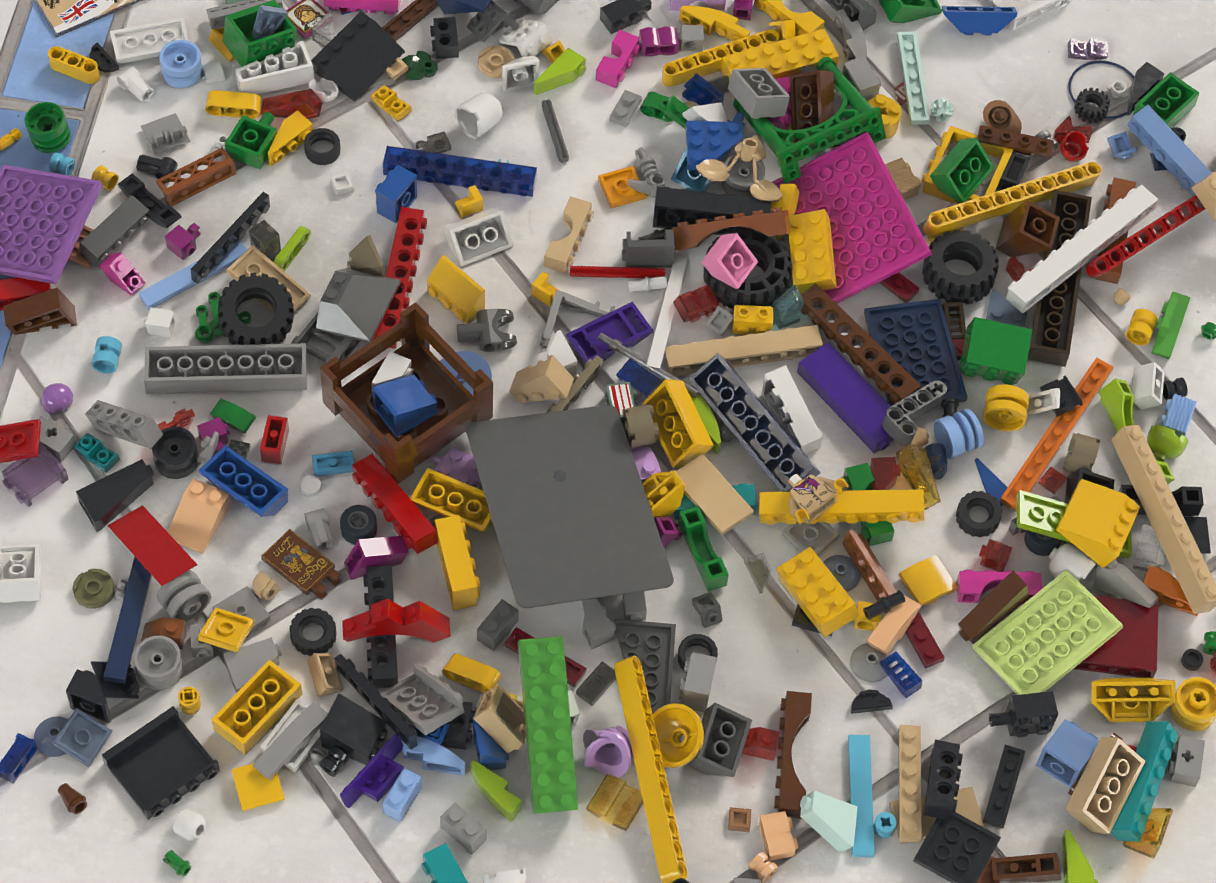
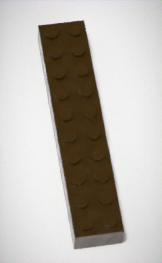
M1054 190L1049 212L1060 217L1052 249L1043 252V261L1048 258L1053 250L1060 249L1066 240L1074 238L1080 229L1084 230L1087 228L1092 197ZM1082 267L1035 304L1027 360L1066 366L1070 355Z

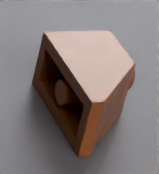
M162 617L145 623L141 642L152 636H165L171 638L178 645L179 649L183 650L187 632L185 620Z

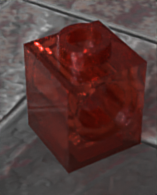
M989 539L987 546L982 545L979 556L982 557L980 565L997 572H1004L1013 547Z

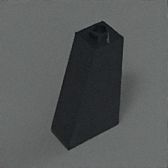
M143 459L76 491L78 502L96 532L102 530L153 485L152 476H154V472L149 464L146 465Z

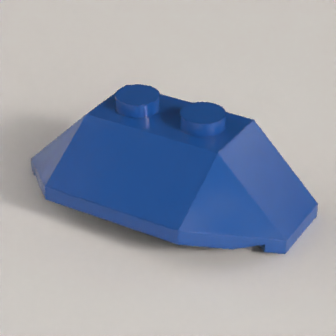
M942 6V11L947 19L965 35L981 33L982 35L989 36L992 33H998L1017 17L1015 7Z

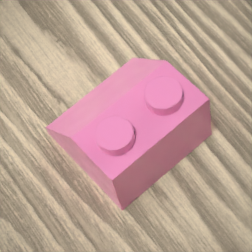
M737 233L721 235L701 261L713 277L735 289L741 286L758 263Z

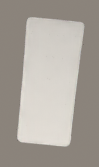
M658 6L646 12L659 28L669 26L678 29L662 13Z

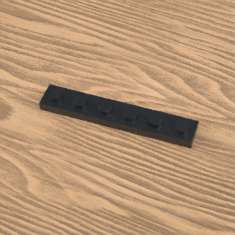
M262 192L190 269L191 279L198 284L202 279H205L209 275L210 270L221 262L222 257L233 249L234 244L239 239H243L246 231L256 225L258 218L268 212L270 198L267 193Z
M342 654L336 656L334 660L338 672L375 712L386 721L387 725L411 750L415 748L418 744L416 739L417 732L412 725L408 726L405 723L401 713L395 712L392 709L388 699H383L380 696L376 686L370 685L366 676L361 671L358 673L354 663L349 658L346 660Z

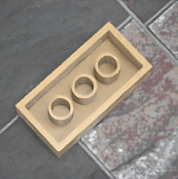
M1101 737L1065 810L1092 833L1110 834L1144 766L1145 760L1121 739Z

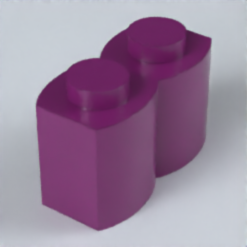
M664 26L658 29L646 27L639 30V44L642 56L674 55L678 53L679 43L675 27Z

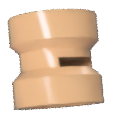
M765 852L756 855L748 864L752 871L757 872L758 878L763 883L769 880L779 869L775 863H771L768 860Z

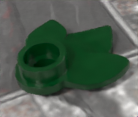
M417 51L416 56L408 55L402 59L409 68L405 76L406 79L421 80L424 77H433L438 71L437 63L431 60L427 52Z

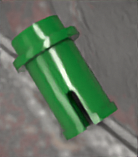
M173 850L165 854L164 857L166 858H163V861L172 867L178 876L184 877L189 873L191 866L188 860L184 861Z

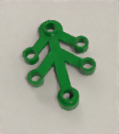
M211 292L208 295L213 319L209 324H207L206 319L208 316L207 307L199 305L196 308V315L199 318L200 325L195 331V338L201 343H208L214 337L224 336L222 328H217L219 325L218 301L220 298L217 292ZM243 311L237 314L239 320L247 325L251 322V314L249 312Z

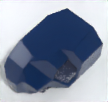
M941 443L930 444L924 450L926 472L933 479H942L947 473L946 448Z

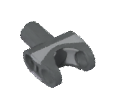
M484 309L477 312V323L457 324L458 342L479 340L480 349L484 352L513 348L517 344L515 335L498 330L499 327L514 320L511 310Z

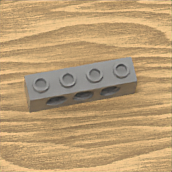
M97 400L85 413L95 430L149 449L163 435L153 418Z

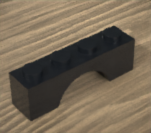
M1121 485L1119 492L1126 494L1140 506L1137 515H1146L1133 485ZM1181 486L1172 492L1180 511L1185 516H1199L1204 505L1202 487Z

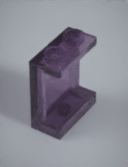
M42 443L39 444L38 457L17 460L2 470L4 486L8 490L12 489L17 500L21 504L25 503L28 507L32 505V498L59 480L63 484L69 480L66 469Z

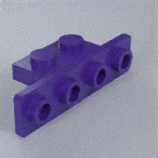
M394 734L385 743L381 750L372 757L371 761L359 771L357 776L340 793V797L347 808H350L362 794L379 802L392 788L404 766L393 761L403 750V743L397 734Z

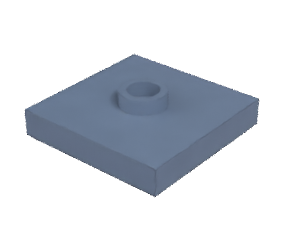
M76 708L52 745L89 767L113 730Z

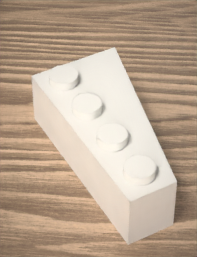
M303 41L298 42L297 46L291 49L290 47L282 49V53L275 56L273 54L268 55L261 62L255 61L235 70L239 92L257 95L310 83L314 79L313 65Z

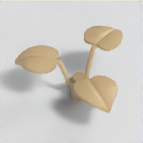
M757 135L746 138L735 146V153L737 155L728 167L723 162L715 159L705 160L696 165L697 171L709 180L720 182L729 178L730 174L728 171L731 170L739 157L746 162L753 161V180L755 184L750 187L751 194L763 201L782 199V193L774 183L768 180H761L760 182L757 180L756 161L763 160L766 157V150L760 143Z

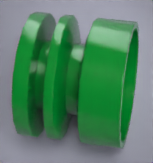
M41 102L32 106L26 112L24 118L25 126L31 142L37 150L44 153H54L63 149L69 143L71 138L70 128L66 122L65 114L59 105L52 102Z

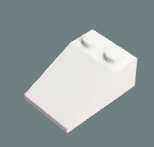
M39 544L0 546V603L40 600Z

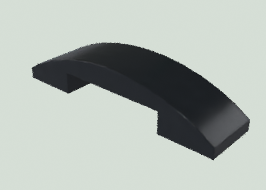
M133 173L118 183V187L127 198L132 195L149 209L147 217L156 224L168 228L182 218L181 214L170 205L166 206L145 188V184Z

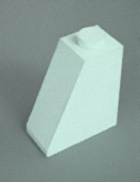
M817 791L802 797L800 817L837 851L843 852L854 847L858 806Z

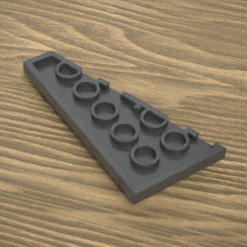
M614 619L613 622L616 627L623 659L636 656L641 662L653 715L662 706L670 704L676 624Z

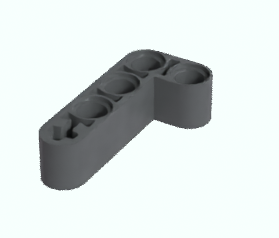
M933 381L889 407L882 421L883 429L899 445L909 446L917 432V426L913 421L942 403L947 392V386L941 381Z

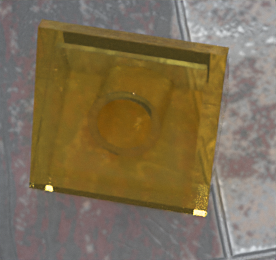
M1152 808L1140 842L1124 841L1123 846L1154 859L1162 844L1173 810L1171 808Z

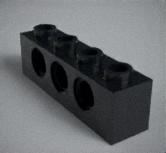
M935 739L931 752L924 816L949 820L951 812H956L958 800H955L954 797H957L959 791V784H956V781L959 782L961 769L957 767L961 766L963 754L959 753L960 744Z

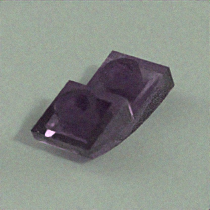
M1090 38L1088 42L1070 39L1068 42V58L1101 60L1108 57V46L1105 41Z

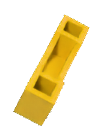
M782 0L754 1L756 7L767 13L773 20L785 21L795 19L796 36L824 29L825 21L812 11L806 13L790 11L784 6Z

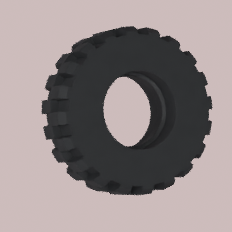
M740 227L733 229L731 232L727 231L721 234L737 233L757 259L758 263L756 265L764 273L758 277L746 278L741 286L735 289L713 277L704 266L703 278L707 291L713 294L712 298L718 303H722V306L725 307L726 305L731 309H734L735 305L767 307L776 305L779 299H782L786 294L792 270L791 257L789 252L786 251L785 245L781 241L779 242L777 237H768L751 228L741 229ZM717 237L712 242V245L709 246L707 253L710 251V249L714 246V244L720 237Z

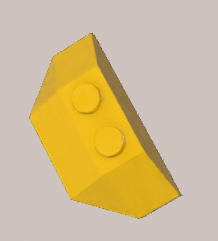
M676 471L654 473L642 483L654 519L656 517H668L680 507L685 484Z
M1105 678L1091 681V703L1110 722L1154 721L1169 706L1175 703L1176 681L1158 678Z

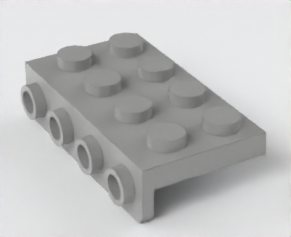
M415 663L412 665L413 675L381 692L380 696L383 699L387 698L395 712H400L404 719L427 735L464 713L462 705L464 700L459 692L453 691L447 683L441 682L436 675L429 673L424 666L421 667Z

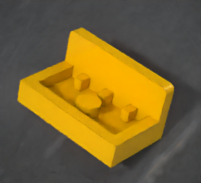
M734 306L732 334L744 336L749 333L758 334L772 331L773 307Z

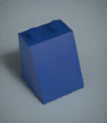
M414 374L372 388L374 410L396 437L437 414L438 401L436 397L427 392L423 381L418 380Z

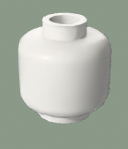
M184 809L173 818L174 832L188 841L200 838L205 832L206 824L204 817L191 809Z

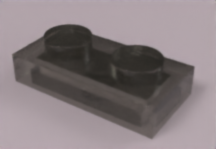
M602 661L578 687L576 695L593 706L616 680L615 670Z

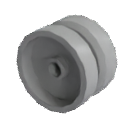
M736 153L726 160V167H728L731 164V162L737 155ZM739 157L731 170L728 171L730 174L729 178L722 181L723 190L727 195L755 198L750 192L751 185L755 184L753 180V161L746 162ZM762 160L756 161L757 180L759 182L764 180L765 165Z
M188 570L166 583L157 593L158 602L163 608L167 609L170 618L182 619L185 622L199 615L208 606L212 598L209 590L201 584V580L192 570Z
M152 636L144 639L137 646L134 652V664L138 678L145 687L153 690H165L179 681L183 674V662L179 647L171 638Z

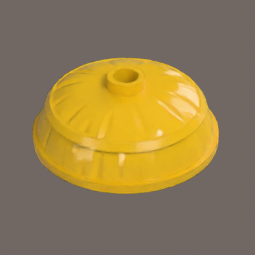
M678 703L667 704L655 711L653 719L664 767L676 768L687 764L697 756L703 745L704 730L699 716L690 707ZM684 735V740L681 742L680 739Z

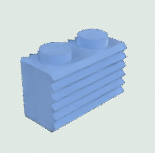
M1174 394L1172 400H1167L1164 408L1167 414L1166 416L1162 415L1159 425L1175 430V434L1178 437L1181 434L1185 436L1197 402Z
M403 768L382 803L383 813L399 822L403 821L413 800L418 796L417 793H420V789H422L421 776Z

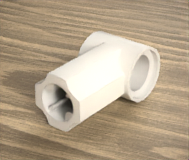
M133 66L117 77L119 85L125 91L129 90L141 102L148 101L154 94L153 89L142 79L138 70Z

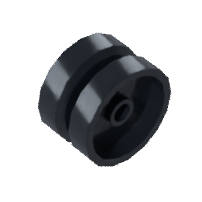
M173 426L163 429L161 431L163 433L162 437L152 447L155 467L161 475L170 479L187 477L194 472L198 465L195 437L189 430L183 427Z

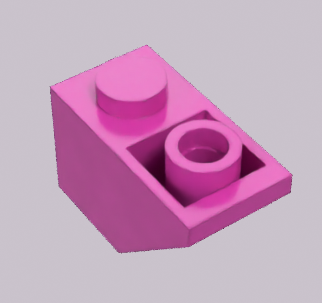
M112 253L99 265L111 282L130 295H134L146 283L123 253Z

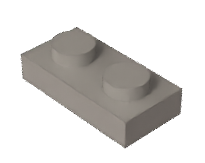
M624 90L610 115L609 121L627 127L642 101V96Z

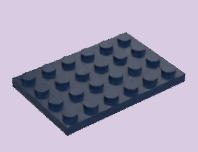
M940 299L864 309L869 335L921 385V388L933 381H941L947 386L944 399L954 398L959 402L967 401V393ZM881 371L880 373L886 374V373H888V372H886V371ZM894 384L893 386L899 387V386H901V385H900V384ZM885 392L887 403L890 406L894 405L889 395Z

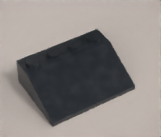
M360 11L311 62L315 74L335 82L338 90L355 102L386 72L388 67L390 68L396 62L398 57L400 58L405 53V50L375 20Z

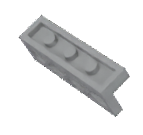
M245 0L206 9L211 29L224 27L226 15L271 0ZM275 0L283 8L282 0Z

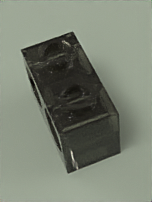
M263 220L253 225L249 230L251 246L254 245L274 262L276 256L281 251L279 233Z

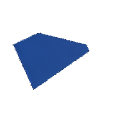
M976 458L975 463L986 493L988 492L993 497L995 496L999 502L1008 487Z

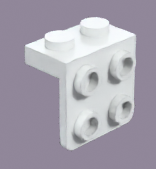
M523 18L516 21L519 26L515 30L509 28L498 38L502 44L517 46L522 57L537 56L553 41L545 22Z

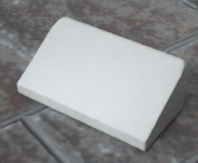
M1060 388L1028 395L1027 416L1059 408Z

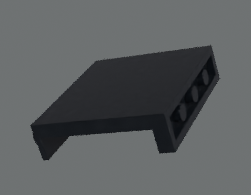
M174 706L102 754L106 767L148 820L159 816L169 805L178 803L183 795L195 791L206 779L214 778L220 770L218 761L211 758L182 722Z

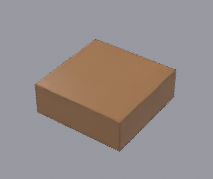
M730 807L728 830L750 832L751 809Z

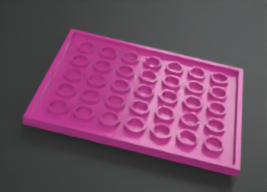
M868 132L801 166V177L786 183L796 184L799 190L798 204L794 215L825 209L830 218L837 288L823 291L836 304L932 255ZM782 177L772 182L779 190L780 184H784Z

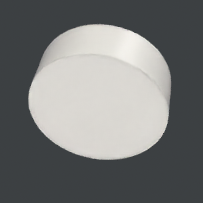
M313 475L305 476L300 482L302 493L306 496L317 495L321 490L319 478Z

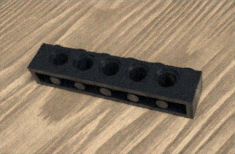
M392 565L367 567V574L363 575L364 587H368V593H364L365 606L369 605V610H371L372 604L385 599H390L394 602ZM375 588H382L381 591H376V590H374V589H375ZM396 635L366 637V643H371V649H367V662H372V668H368V681H373V685L376 688L394 686L398 683ZM380 643L386 644L384 647H378L377 645ZM381 662L387 663L385 666H379L378 664Z

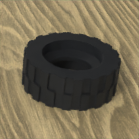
M972 491V493H967L965 497L961 498L956 511V522L964 533H968L973 537L989 536L999 526L1002 517L1001 504L995 496L993 497L988 492ZM974 506H982L987 509L989 517L984 522H976L970 518L969 510Z
M320 608L304 609L302 612L297 613L291 621L289 628L292 645L295 646L298 652L300 651L303 655L312 656L314 653H326L333 647L337 635L336 624L333 621V617L327 611H323ZM310 623H317L324 630L322 637L316 641L307 640L303 636L304 627Z

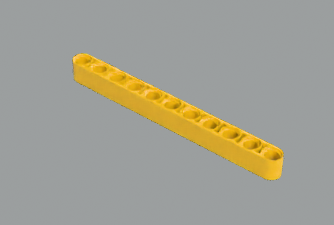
M1087 162L932 212L923 225V231L926 235L935 237L948 231H954L1012 212L1026 201L1036 204L1052 199L1054 190L1070 193L1089 187L1095 183L1102 172V168L1096 162Z
M632 656L616 662L614 670L659 876L662 883H672L676 879L687 878V867L642 665L636 656Z

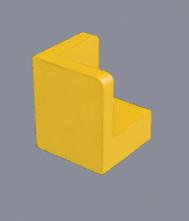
M795 19L769 22V26H776V31L780 35L779 40L796 36Z
M476 185L468 187V197L455 201V206L462 218L483 211V198Z
M542 272L531 284V295L546 305L551 306L555 292L558 289L549 284V275Z

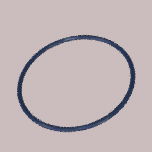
M1091 61L1079 66L1072 73L1069 79L1068 89L1073 102L1076 103V100L1071 90L1072 79L1081 68L1090 64H1110L1123 69L1133 79L1134 75L1125 67L1117 63H1113L1110 61ZM1127 112L1116 116H1106L1104 119L1120 118L1127 115Z

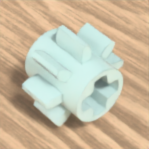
M941 98L937 99L934 104H931V117L935 116L937 121L944 122L953 116V103L948 104V100Z

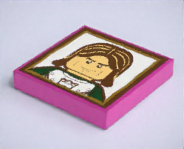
M301 0L286 10L288 13L287 17L296 27L297 33L304 39H307L333 21V16L315 0Z

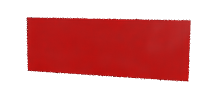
M143 505L107 525L161 586L198 565Z

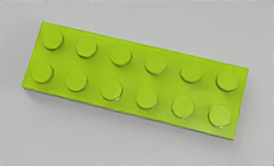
M1020 490L1017 493V527L1070 542L1056 530L1068 504ZM1131 529L1119 554L1120 557L1127 559L1132 555Z

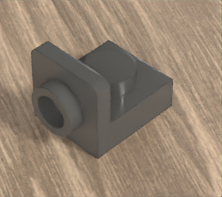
M711 592L692 598V604L701 616L704 628L722 622L720 604Z

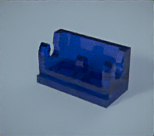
M696 73L684 85L686 89L682 92V97L686 100L693 101L699 106L721 102L723 105L724 93Z
M630 358L616 374L621 381L630 382L632 387L643 393L647 398L661 384L660 378Z
M17 733L15 742L0 762V777L12 784L15 783L38 750L35 740L20 733Z

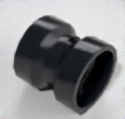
M1183 377L1176 378L1174 381H1164L1163 396L1166 400H1171L1174 394L1181 395V397L1187 396V384Z
M332 747L328 751V756L319 762V766L328 775L336 777L340 771L339 768L345 766L349 758L339 748Z

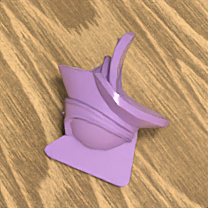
M617 725L616 728L610 727L603 730H586L584 732L583 743L586 751L582 758V764L586 767H594L600 773L611 777L625 775L631 767V758H634L628 731L622 726Z

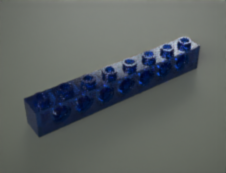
M393 146L386 147L383 160V175L386 176L390 170L399 165L416 174L417 180L441 183L448 186H461L464 188L476 185L477 189L484 191H496L524 197H533L537 180V167Z

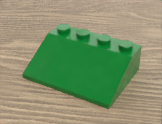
M879 0L890 22L906 23L941 14L942 12L937 0Z

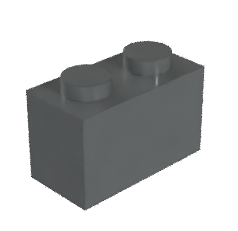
M501 599L477 628V640L494 651L517 624L519 610Z

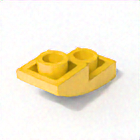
M385 85L371 95V99L397 121H400L412 111L411 105L399 99L397 92Z

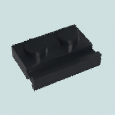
M1066 375L1059 381L1056 379L1040 387L1041 392L1060 388L1059 408L1053 409L1057 417L1075 409L1077 405H1083L1082 399Z

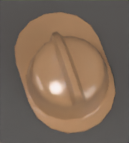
M993 100L985 106L983 119L988 127L1021 133L1022 123L1008 103L1002 100Z

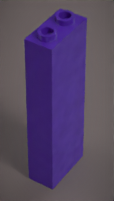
M829 342L798 363L797 373L874 454L879 450H885L894 441L882 427L883 418L887 409L891 406Z

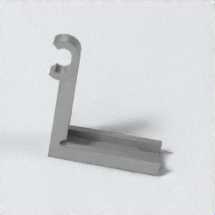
M556 290L545 329L541 336L540 346L548 347L560 305L563 309L598 317L614 311L615 306L611 307L610 312L599 309V301L592 304L568 293Z

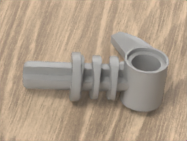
M640 147L638 150H635V155L639 162L637 168L645 181L628 179V186L638 192L656 197L657 186L665 187L667 179L664 174L657 170L655 160L648 157L645 149Z

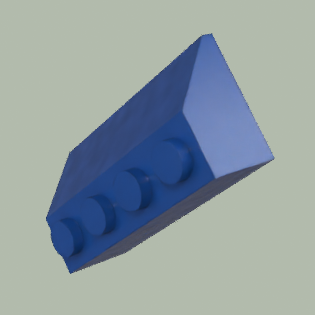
M226 445L198 470L199 474L260 517L274 516L288 503V488Z

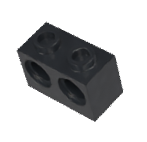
M456 17L433 18L430 34L435 39L431 42L432 52L436 51V59L458 58L459 47Z

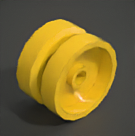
M1007 384L990 387L985 396L982 416L984 423L1000 431H1016L1023 428L1027 419L1028 393L1019 387Z
M1191 677L1183 681L1176 691L1175 703L1170 706L1171 715L1175 722L1182 728L1190 731H1202L1210 727L1216 718V685L1210 680L1201 677Z

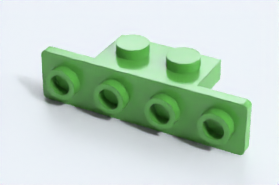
M1172 292L1169 302H1164L1161 310L1164 316L1159 317L1156 325L1159 331L1151 351L1152 354L1170 359L1190 297Z

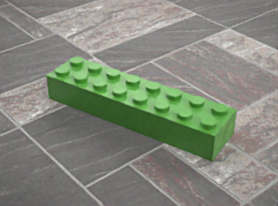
M563 636L519 640L518 652L533 814L578 810Z

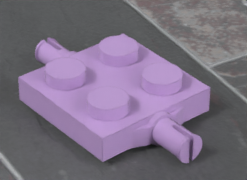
M452 446L443 457L434 454L427 459L437 464L434 471L470 486L476 487L478 485L482 487L472 455Z

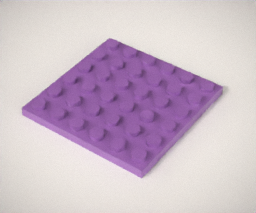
M3 165L0 171V274L57 284L103 184L98 180Z

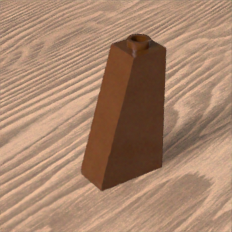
M1014 570L958 623L960 630L958 633L966 642L969 640L972 644L976 643L1030 597L1027 584Z

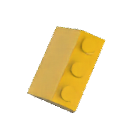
M445 255L441 256L427 278V291L432 297H436L441 301V304L446 309H450L460 321H464L466 324L471 323L476 319L477 312L485 309V289Z

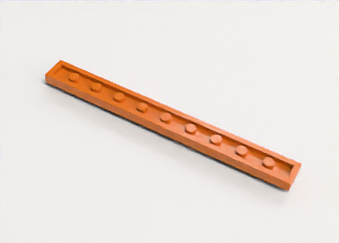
M1096 357L1075 388L1082 399L1083 405H1077L1075 409L1055 417L1000 498V503L1017 512V493L1020 490L1031 492L1111 374L1113 366Z

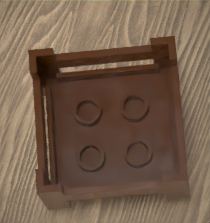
M417 302L400 313L401 322L340 363V360L334 357L320 367L323 403L335 416L340 414L384 461L385 469L398 484L412 475L416 466L465 433L468 424L493 418V381L481 369L474 372L429 325V315ZM401 340L402 346L393 353L411 360L412 375L414 374L418 380L423 381L427 392L436 397L438 404L437 414L396 437L374 410L372 381L385 358L343 387L341 380ZM430 345L472 387L473 395L432 354Z

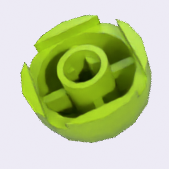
M1151 425L1147 436V443L1151 451L1155 453L1154 457L1161 461H1165L1166 458L1174 459L1179 457L1186 449L1189 440L1182 434L1178 437L1175 434V430L1161 425H1155V427Z

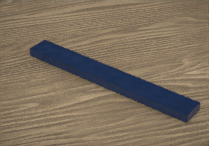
M135 556L103 676L104 681L125 684L152 578L149 571Z

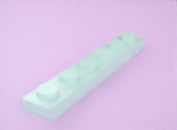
M916 31L898 32L897 40L910 125L929 124L930 117Z

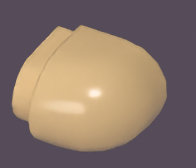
M261 571L253 580L254 593L262 600H271L281 590L276 582Z

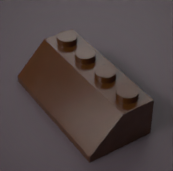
M817 70L790 75L792 130H801L819 125L835 115L833 72ZM796 139V140H795L794 142H792V143H796V142H798V141H800V140H803V139Z

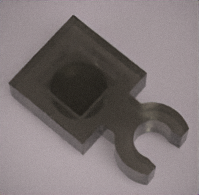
M445 131L427 136V141H417L416 149L424 148L419 150V156L423 157L430 151H432L433 155L450 151L451 144Z

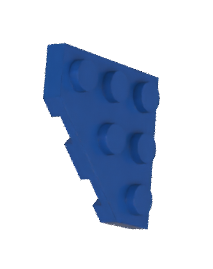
M686 121L687 170H697L696 165H699L701 162L709 159L720 160L727 155L730 149L743 141V122Z

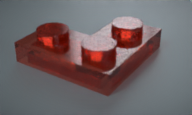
M182 409L175 413L171 422L166 423L164 421L157 425L161 431L173 426L185 427L193 422L195 414L192 409L188 411Z

